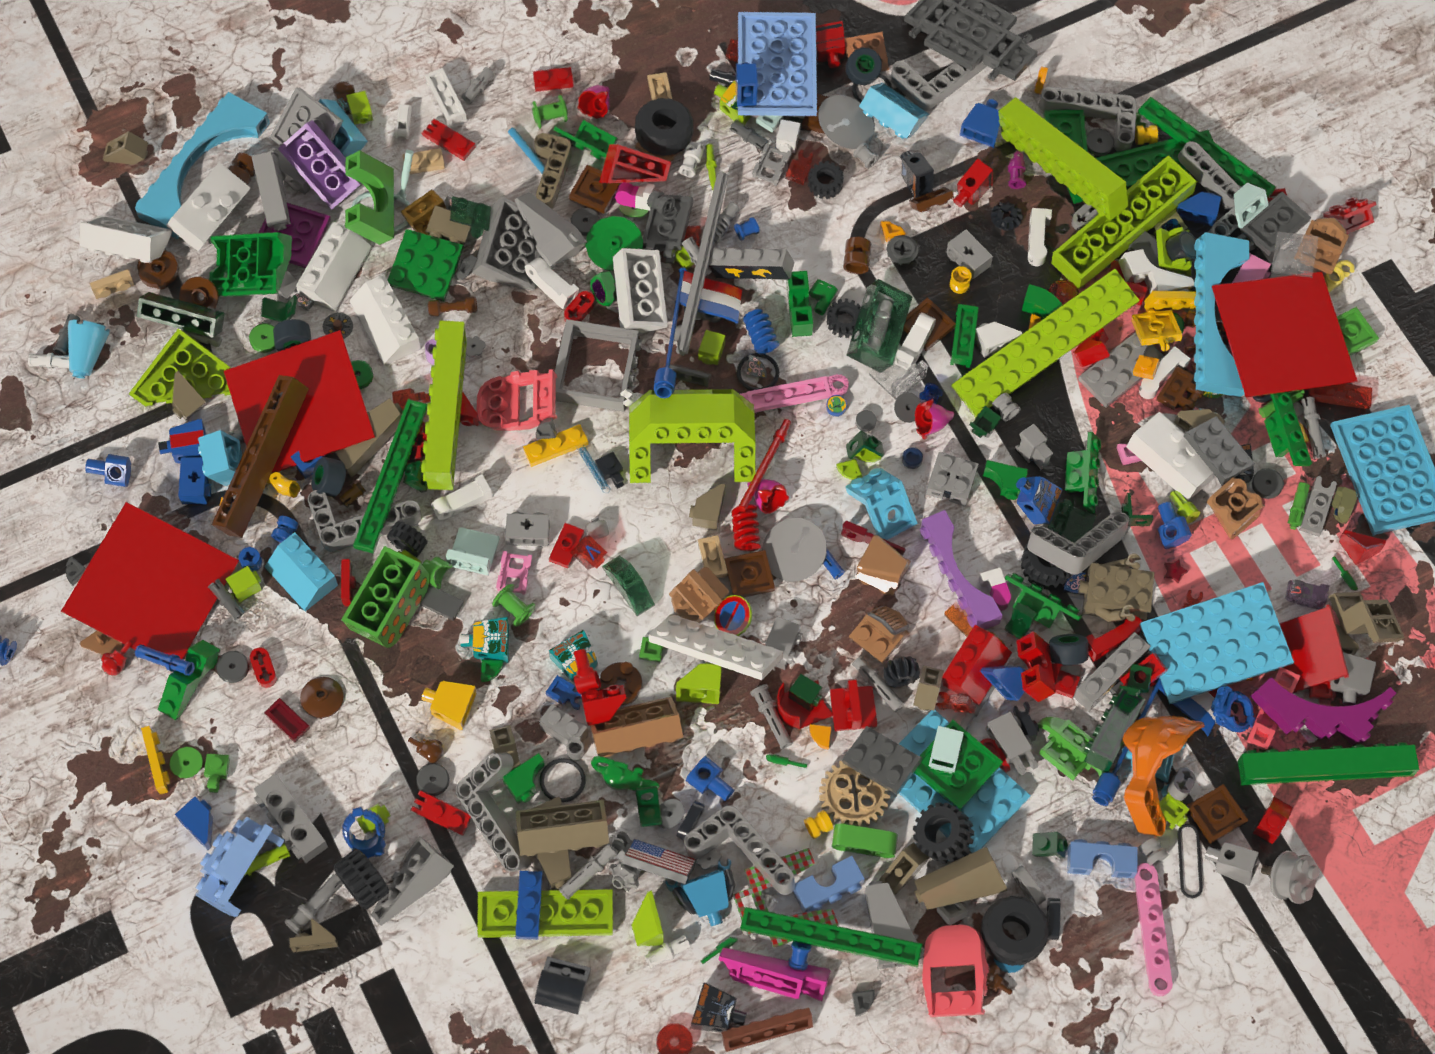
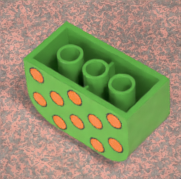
M384 546L341 620L350 630L386 648L392 647L402 636L425 596L429 585V573L420 562Z

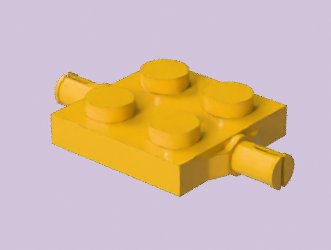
M1144 305L1145 313L1132 315V324L1141 346L1160 344L1161 350L1167 351L1170 348L1168 343L1182 341V333L1172 310L1155 311L1153 308H1146Z

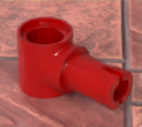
M586 649L574 651L578 669L576 671L577 675L574 676V682L578 693L582 694L591 689H600L601 681L596 670H593V667H590Z

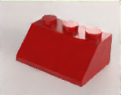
M974 625L943 674L942 685L980 706L992 687V684L980 670L985 667L1005 666L1012 652L994 634Z

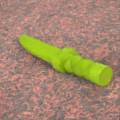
M707 144L705 146L707 153L706 168L708 169L709 181L713 190L716 181L715 168L717 163L714 158L713 145Z

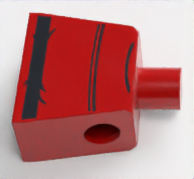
M839 21L816 26L817 62L828 61L830 68L838 67L840 65L839 59L844 58L845 55L843 22Z
M977 159L957 183V195L953 198V202L959 207H962L966 202L974 205L993 186V169Z

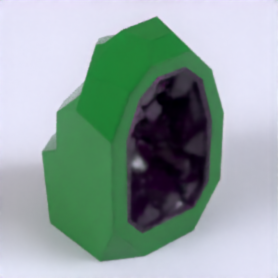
M610 271L600 272L591 279V291L599 304L608 307L615 301L614 293L616 290L614 286L615 280Z

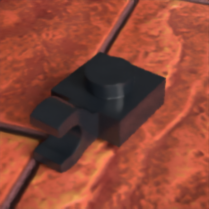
M614 452L595 460V464L605 480L611 478L617 489L625 486L621 475L623 467Z
M1026 701L1023 704L1025 711H1019L1015 705L1013 713L1019 719L1024 735H1028L1031 742H1033L1037 738L1039 727L1036 721L1031 719L1029 715L1030 705Z

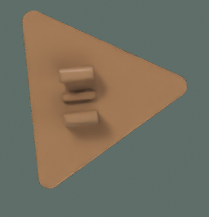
M95 631L80 642L81 647L101 655L113 653L114 650L120 652L123 648L121 642L99 631Z

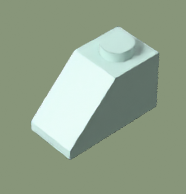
M1246 183L1234 194L1238 227L1242 229L1269 205L1264 189Z

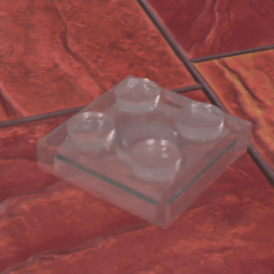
M1277 232L1271 273L1312 278L1319 236Z

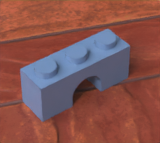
M1082 839L1074 840L1068 846L1067 873L1090 875L1093 869V861L1103 859L1111 866V877L1134 879L1137 874L1138 847H1133L1129 843L1109 845V842L1098 841L1095 844L1087 843L1086 840Z
M853 856L832 865L831 872L835 877V883L829 887L819 885L813 875L795 883L793 894L804 913L818 911L823 908V904L829 901L833 904L842 899V895L848 892L853 894L862 889L865 878Z

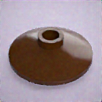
M204 277L188 279L182 285L179 293L181 301L215 310L218 304L219 296L215 285ZM200 293L204 294L203 300L199 297Z
M317 677L310 680L303 687L300 701L304 711L310 716L327 718L334 715L341 708L344 701V693L340 684L334 679ZM319 692L325 693L323 697H317Z

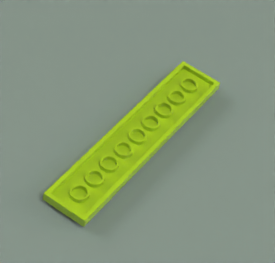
M1113 269L958 379L951 386L976 418L984 406L990 409L997 397L1003 393L1011 394L1136 305L1140 300L1117 270Z

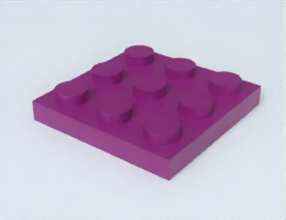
M287 202L291 224L286 225V229L274 231V228L268 227L265 218L258 233L279 232L292 236L289 263L306 268L320 245L331 217Z

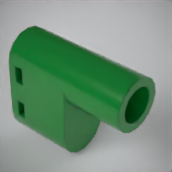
M817 279L811 287L809 295L818 300L814 308L817 314L823 316L838 292L835 286Z

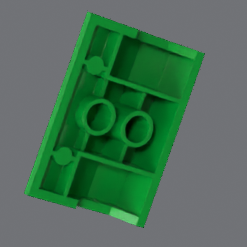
M279 232L210 236L211 242L217 249L216 267L209 272V280L215 285L219 297L279 293L291 258L292 236Z

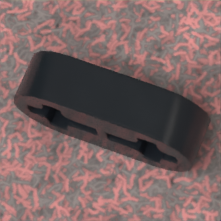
M696 800L694 801L679 827L676 837L684 840L685 836L696 827L706 805Z
M1048 898L1047 900L1048 940H1059L1060 898Z

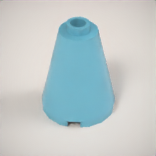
M77 320L69 321V372L73 373V377L85 379V376H90L109 336L110 329L105 330V326L83 320L82 324H77Z

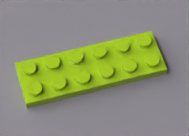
M613 889L578 890L569 900L559 890L541 891L539 937L613 935ZM518 891L478 892V938L516 936Z

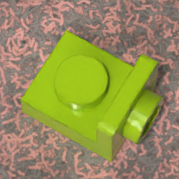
M1168 792L1159 803L1164 818L1171 824L1169 828L1173 830L1176 826L1181 827L1188 820L1186 814L1190 809L1180 800L1173 798Z

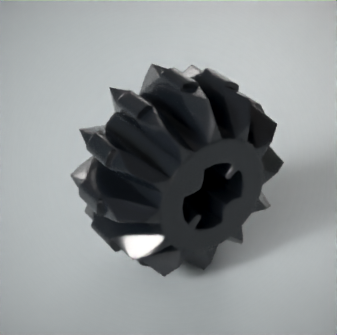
M902 656L901 658L889 660L883 666L884 679L887 685L894 688L897 686L900 688L905 685L908 686V684L915 683L920 678L919 664L911 656Z

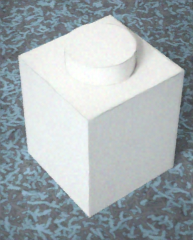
M781 120L776 139L777 150L785 153L788 151L795 153L800 134V123Z

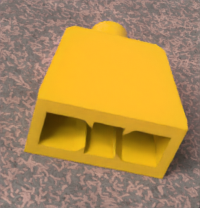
M441 681L437 691L425 688L422 700L432 703L430 711L434 717L459 730H463L477 692L475 686Z

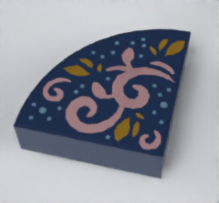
M1087 573L1071 576L1065 583L1063 592L1084 595L1083 593H1078L1080 580L1086 581Z

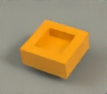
M1139 355L1133 369V376L1153 380L1160 364L1159 359Z

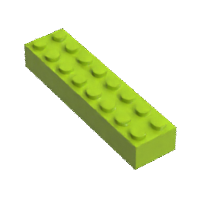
M1015 97L998 111L1002 138L1007 142L1010 141L1019 152H1024L1033 163H1038L1046 173L1052 174L1060 184L1066 185L1074 195H1079L1087 205L1093 206L1101 216H1105L1111 221L1128 207L1126 181Z
M1167 156L1127 190L1128 207L1111 221L1107 217L1098 214L1053 252L1051 264L1080 290L1126 251L1129 245L1143 232H1148L1173 211L1179 203L1192 195L1197 181L1170 156Z
M439 321V328H435L436 347H433V359L435 361L434 365L431 366L433 384L429 385L431 403L427 405L429 422L425 424L427 441H424L423 445L425 460H422L421 472L423 473V481H427L428 489L453 490L467 336L465 322Z

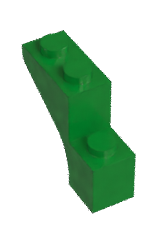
M201 640L188 649L185 661L194 663L193 673L187 676L181 672L174 671L168 676L158 711L177 720L183 713L202 678L215 667L221 649L205 640Z

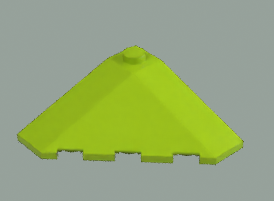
M178 328L129 392V395L144 406H153V403L159 402L172 403L174 375L177 371L181 373L203 399L212 398V395L224 394V396L231 395L224 375V371L231 367L182 329Z

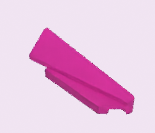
M723 948L719 955L720 962L723 961L733 981L798 1000L801 993L819 1001L823 1000L831 972L830 969L808 965L806 970H796L789 966L788 960L729 948Z

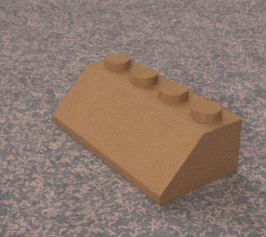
M672 696L619 708L609 722L590 725L597 755L601 757H610L619 752H632L636 748L653 747L658 743L674 742L679 738H683L679 714Z

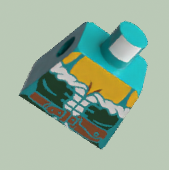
M508 617L473 623V634H461V647H473V655L476 659L503 660L504 663H509Z
M584 630L549 650L551 661L571 681H574V676L577 675L576 671L578 670L574 651L586 649L590 667L595 669L598 666L596 655Z

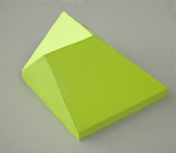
M652 891L647 892L632 923L637 946H660L663 944V931Z

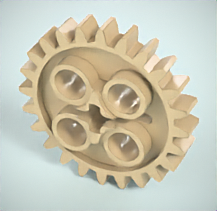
M839 761V768L832 765L831 770L833 773L825 772L827 779H821V784L824 786L819 787V792L823 793L819 796V801H825L821 808H828L826 812L828 816L834 815L833 823L839 819L841 824H857V826L861 827L864 822L869 827L870 819L876 823L878 820L877 815L883 817L884 811L882 809L888 808V804L885 801L890 800V795L885 794L889 792L888 789L843 764L842 761ZM850 776L854 777L855 793L858 794L857 805L859 812L855 811ZM865 778L869 781V784L861 785L858 780ZM844 781L848 786L846 788H839L836 783ZM869 799L873 804L871 806H864L861 801ZM842 802H847L851 805V807L849 809H843L840 807L839 804Z

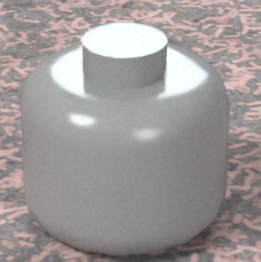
M594 518L586 526L589 539L591 540L604 538L609 535L605 520Z

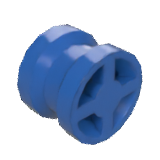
M253 547L241 550L239 562L242 568L248 566L252 572L258 571L262 567V559L258 550Z

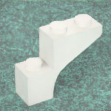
M1143 249L1126 252L1118 261L1125 281L1140 283L1145 280L1149 293L1152 291H1190L1194 287V280L1191 277L1155 267L1147 259Z

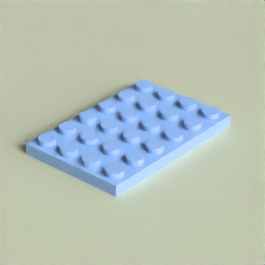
M738 12V64L756 63L758 80L757 105L738 106V115L817 116L816 13Z

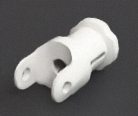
M699 143L695 150H693L691 144H688L683 156V164L679 168V173L682 176L688 178L695 176L696 166L700 163L704 151L702 143Z

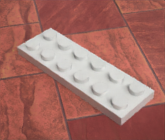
M670 614L649 634V642L760 680L783 659V651L771 646H766Z

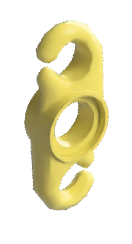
M1341 260L1336 264L1332 273L1339 276L1338 281L1331 280L1328 273L1324 275L1329 292L1338 287L1344 278L1350 275L1349 272H1345L1342 269V266H1348L1350 273L1355 271L1352 262Z

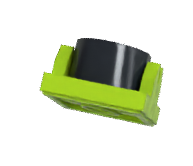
M1183 227L1174 228L1171 231L1162 228L1156 231L1159 266L1180 275L1191 276L1192 260L1196 259V250L1194 249L1195 237L1189 233V230L1184 231Z

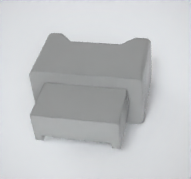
M1032 424L1020 433L1021 443L1015 448L1028 463L1033 460L1042 470L1049 465L1053 452L1046 445L1047 438L1035 424Z

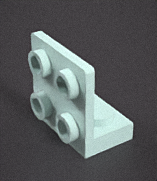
M460 527L452 550L448 549L446 560L454 568L489 576L500 540L499 536Z

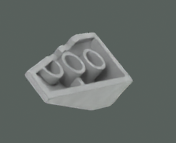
M530 192L515 199L523 220L528 222L530 235L534 236L537 242L535 247L549 267L576 256L587 243L586 239L573 224Z
M420 836L404 855L402 861L405 863L400 872L394 873L392 877L393 884L389 889V893L378 901L371 913V916L381 926L439 885L444 878L448 877L451 869L454 867L445 856Z

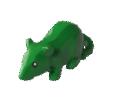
M594 756L592 758V767L602 774L606 785L611 789L635 791L637 788L657 786V789L660 788L656 781L641 777L643 774V769L634 768L631 771L628 769V764L601 756ZM599 763H607L608 766H602Z

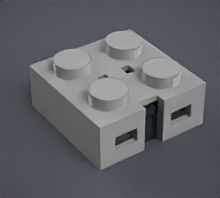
M939 452L927 486L926 495L939 499L946 497L950 499L949 502L966 506L979 464Z

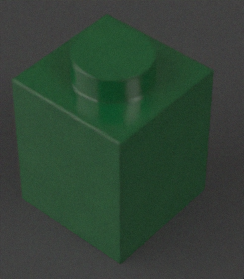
M800 674L790 688L788 698L810 711L813 706L817 707L822 701L823 687Z

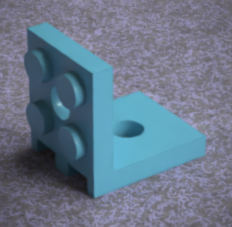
M882 468L873 469L866 476L856 478L851 481V484L845 486L850 496L866 506L876 535L888 540L918 524L902 481ZM895 509V516L892 519H888V513Z

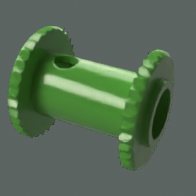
M558 95V102L537 106L535 101L532 102V113L538 128H541L542 121L563 117L564 122L568 121L566 103L561 95Z
M509 584L496 595L492 605L497 607L501 604L515 617L513 625L519 626L531 616L535 610V604L531 603L527 606L513 593L515 585Z

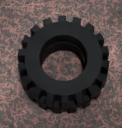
M1027 543L1021 558V569H1024L1023 575L1025 577L1029 576L1028 581L1030 583L1035 582L1038 586L1042 585L1044 589H1049V586H1052L1053 589L1058 588V585L1063 586L1072 574L1057 566L1047 567L1041 564L1037 555L1028 550Z
M938 802L935 804V807L933 805L927 806L928 810H922L920 812L922 814L921 817L916 818L917 826H913V831L916 832L913 835L914 840L917 841L916 846L924 854L937 862L947 863L950 861L953 863L957 857L959 859L963 858V853L969 852L970 848L968 846L969 844L973 845L974 841L971 836H974V830L971 829L973 824L968 820L969 817L949 803H944L943 805ZM951 823L949 837L943 842L937 843L936 834L939 828L944 824Z
M355 848L333 865L335 873L361 907L368 910L389 893L386 882L362 851Z

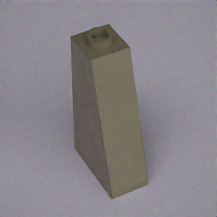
M390 398L367 412L375 438L335 452L345 464V468L351 477L356 475L396 432L403 410L398 403L394 404Z
M556 797L531 809L562 805L561 799ZM561 850L557 853H538L536 855L551 890H559L560 887L572 878L568 850Z
M987 846L914 880L917 887L914 893L919 903L924 902L927 910L1007 891V887Z

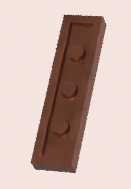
M808 1007L797 1009L784 1015H775L766 1020L754 1021L745 1026L730 1028L727 1031L721 1032L725 1051H732L813 1028L812 1014Z

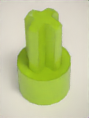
M1176 490L1170 493L1169 498L1178 508V515L1185 517L1187 524L1199 517L1200 511L1192 501L1188 502Z

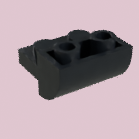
M547 956L539 978L534 1003L578 1015L591 967Z

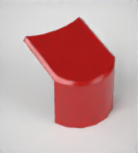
M784 682L780 686L777 695L778 713L782 721L791 728L801 729L832 717V711L823 699L817 707L813 706L809 711L788 698L789 691L784 693Z

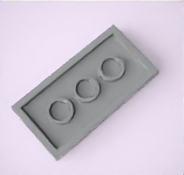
M1135 332L1109 352L1110 356L1108 358L1098 361L1082 373L1078 380L1107 408L1143 379L1142 377L1133 376V369L1139 355L1157 358L1159 362L1165 356L1154 345L1141 346Z

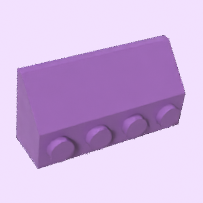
M313 120L307 122L278 148L331 210L362 184L345 175L346 158Z

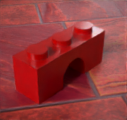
M1033 631L1016 642L1018 657L1028 667V670L1021 673L1023 690L1037 702H1040L1055 694L1056 689L1049 644Z

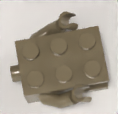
M1135 553L1130 554L1127 559L1104 564L1092 563L1088 568L1086 581L1080 580L1078 593L1084 594L1082 614L1098 616L1107 622L1125 621L1126 618L1129 621H1133L1135 616L1139 617L1142 622L1146 621L1147 612H1151L1154 572L1138 570L1141 565L1135 561L1141 558Z

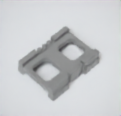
M766 143L760 161L756 163L752 171L753 177L763 179L777 186L792 152H782L770 147V144ZM772 152L783 156L779 163L768 159ZM764 168L775 171L772 178L762 176L761 172Z

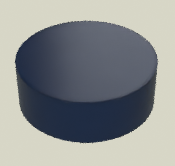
M911 447L903 452L902 463L905 467L916 469L921 466L923 454L919 449Z

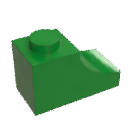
M987 460L983 476L992 479L999 486L1001 496H1005V498L1010 500H1016L1021 491L1016 487V483L1020 478H1026L1028 469Z
M539 753L502 777L504 785L517 804L522 801L524 803L528 802L536 793L534 780L539 771L545 767L544 759Z

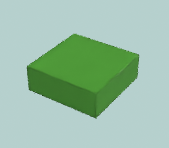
M643 637L639 659L660 662L663 646L649 642V637Z

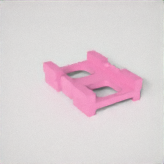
M503 551L501 572L498 575L496 584L497 591H501L505 587L508 577L520 579L519 587L514 589L513 592L525 595L532 555L523 556ZM510 559H523L522 569L510 568Z

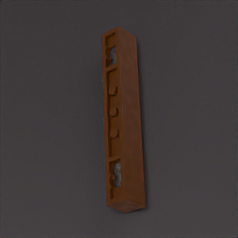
M278 376L211 524L229 536L243 537L267 481L272 474L276 461L280 456L284 443L289 436L293 423L297 418L301 405L305 400L309 388L294 377Z

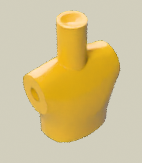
M278 472L272 473L267 481L281 495L295 498L300 492V485L296 481L290 480Z

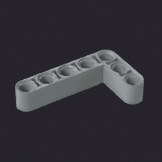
M982 59L971 71L954 62L927 82L908 63L897 61L892 66L891 82L915 105L924 111H929L987 66L983 64Z
M1046 87L1042 90L1039 100V107L1042 111L1083 110L1085 117L1115 120L1114 149L1117 152L1131 149L1135 136L1137 105L1135 98L1132 96L1057 87Z
M1188 142L1178 155L1180 163L1209 193L1221 196L1220 204L1227 211L1207 233L1216 234L1215 232H1218L1220 235L1229 237L1239 229L1233 198L1240 187L1199 144Z
M317 490L312 491L308 496V503L324 549L334 552L353 546L364 515L336 524L326 494L316 493ZM408 500L392 505L387 519L390 517H395L396 519L392 522L386 520L381 536L387 535L397 521L404 522L406 525L409 524L411 527L419 524L422 519L419 504L416 501ZM317 501H323L320 505H314ZM409 511H416L414 515H407ZM323 519H329L326 523H320ZM350 530L356 531V532H355L354 534H352V535H347V534H346V533H347L348 531H350ZM329 537H335L333 541H326Z
M1113 512L1075 543L1046 527L1035 526L1032 528L1027 548L1030 552L1067 573L1079 574L1124 538L1129 517L1122 512Z
M492 753L456 785V795L503 867L509 872L526 870L531 864V857L526 855L520 856L518 836L488 793V790L512 769L513 758L509 753Z
M734 806L723 807L689 832L684 838L688 856L700 859L730 837L778 893L788 895L795 889V880L791 869ZM728 818H735L732 821H726ZM710 831H717L715 834H708ZM742 833H748L744 837L739 836ZM695 843L700 844L697 847H691ZM755 848H761L759 852H753ZM770 863L775 864V866L773 867H766ZM782 879H789L786 883H780Z

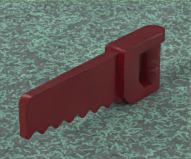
M845 521L842 525L841 535L855 542H866L869 544L874 534L867 532L868 529L852 522ZM883 539L902 556L904 555L905 548Z

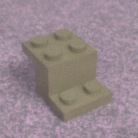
M1360 592L1334 593L1329 596L1332 609L1335 611L1340 627L1345 635L1368 634L1373 643L1399 642L1405 638L1388 599L1363 600Z

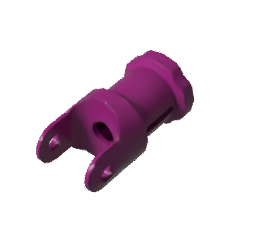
M1019 151L1014 153V158L1010 160L1008 165V172L1010 173L1008 185L1012 189H1020L1026 186V181L1024 180L1026 165L1023 154Z

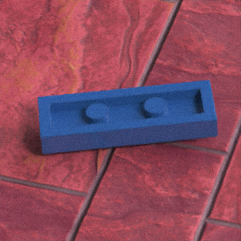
M520 871L516 939L539 940L542 871Z

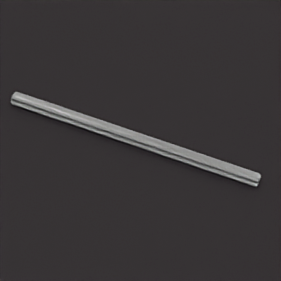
M721 171L716 176L677 343L676 353L681 356L688 353L728 181V174L724 173V171Z

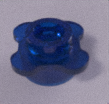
M927 383L924 391L920 392L919 398L926 401L933 399V404H937L939 397L943 396V390L939 389L935 384Z

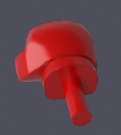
M127 642L120 652L114 650L113 653L103 654L101 658L103 671L112 676L119 675L128 659L124 655L132 644Z

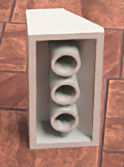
M105 215L80 223L81 247H86L89 251H105L107 255H123L125 259L137 258L144 263H151L154 259L160 258L172 235L171 229Z
M333 221L296 284L298 295L313 300L317 305L336 311L372 248L371 245L357 233Z
M622 248L613 257L620 328L637 330L639 334L666 328L668 325L659 250Z
M383 274L365 282L349 301L383 365L385 366L420 350L419 338L385 275Z

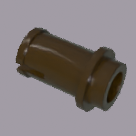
M359 482L353 483V487L339 497L346 508L360 496H364L366 490Z

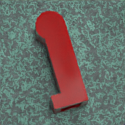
M1135 616L1133 621H1129L1126 618L1122 625L1096 639L1092 634L1087 636L1089 656L1093 661H1096L1119 648L1134 632L1139 635L1142 630L1140 626L1142 620Z

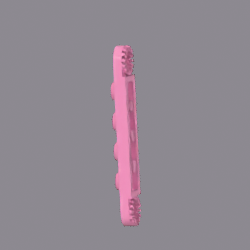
M836 374L829 377L824 376L748 391L740 395L754 405V413L827 399L833 395L842 396L848 391L849 381L845 376ZM840 381L844 386L841 389H835L833 383Z
M1142 863L1137 867V874L1134 880L1146 971L1150 991L1154 995L1162 997L1171 991L1173 983L1158 876L1153 865L1150 866L1148 863ZM1144 869L1150 871L1151 879L1143 880L1140 877V871ZM1156 979L1165 980L1167 985L1165 990H1159L1155 987Z

